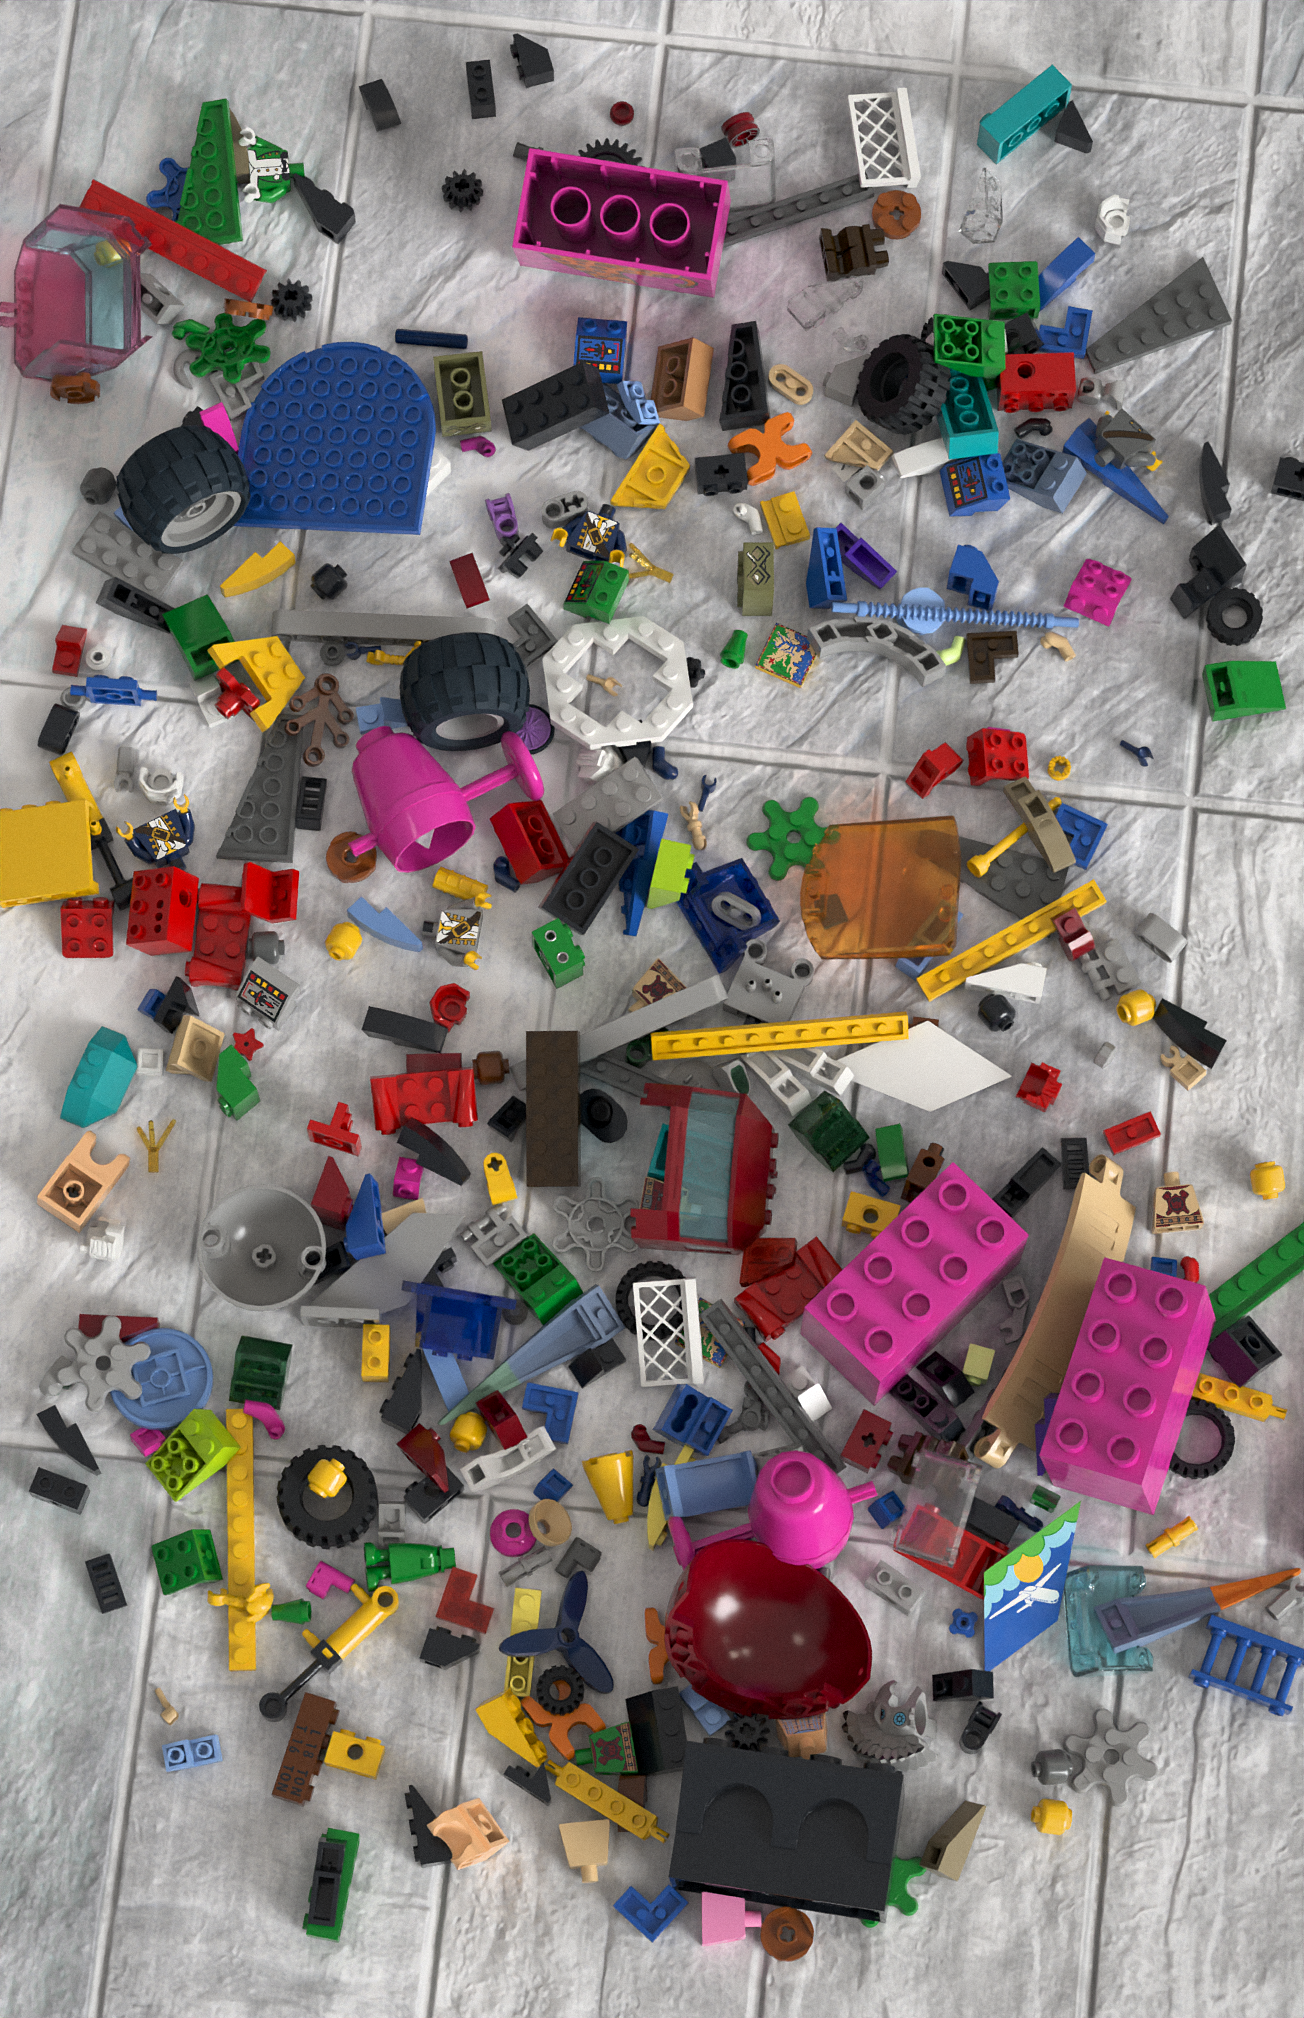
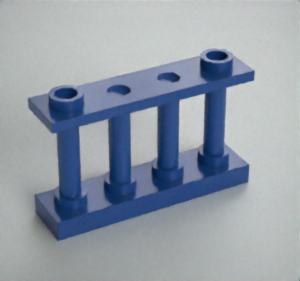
M1211 1615L1205 1629L1211 1630L1210 1634L1212 1637L1200 1671L1192 1669L1188 1678L1193 1679V1684L1199 1687L1208 1688V1686H1212L1268 1707V1712L1281 1717L1284 1714L1289 1715L1292 1712L1293 1706L1285 1704L1297 1667H1300L1301 1664L1304 1665V1649ZM1227 1636L1236 1640L1237 1647L1224 1681L1210 1676V1672L1221 1641ZM1254 1646L1261 1649L1260 1653H1262L1251 1688L1248 1690L1235 1685L1247 1648ZM1278 1655L1286 1658L1287 1666L1274 1700L1261 1695L1260 1692L1271 1660Z

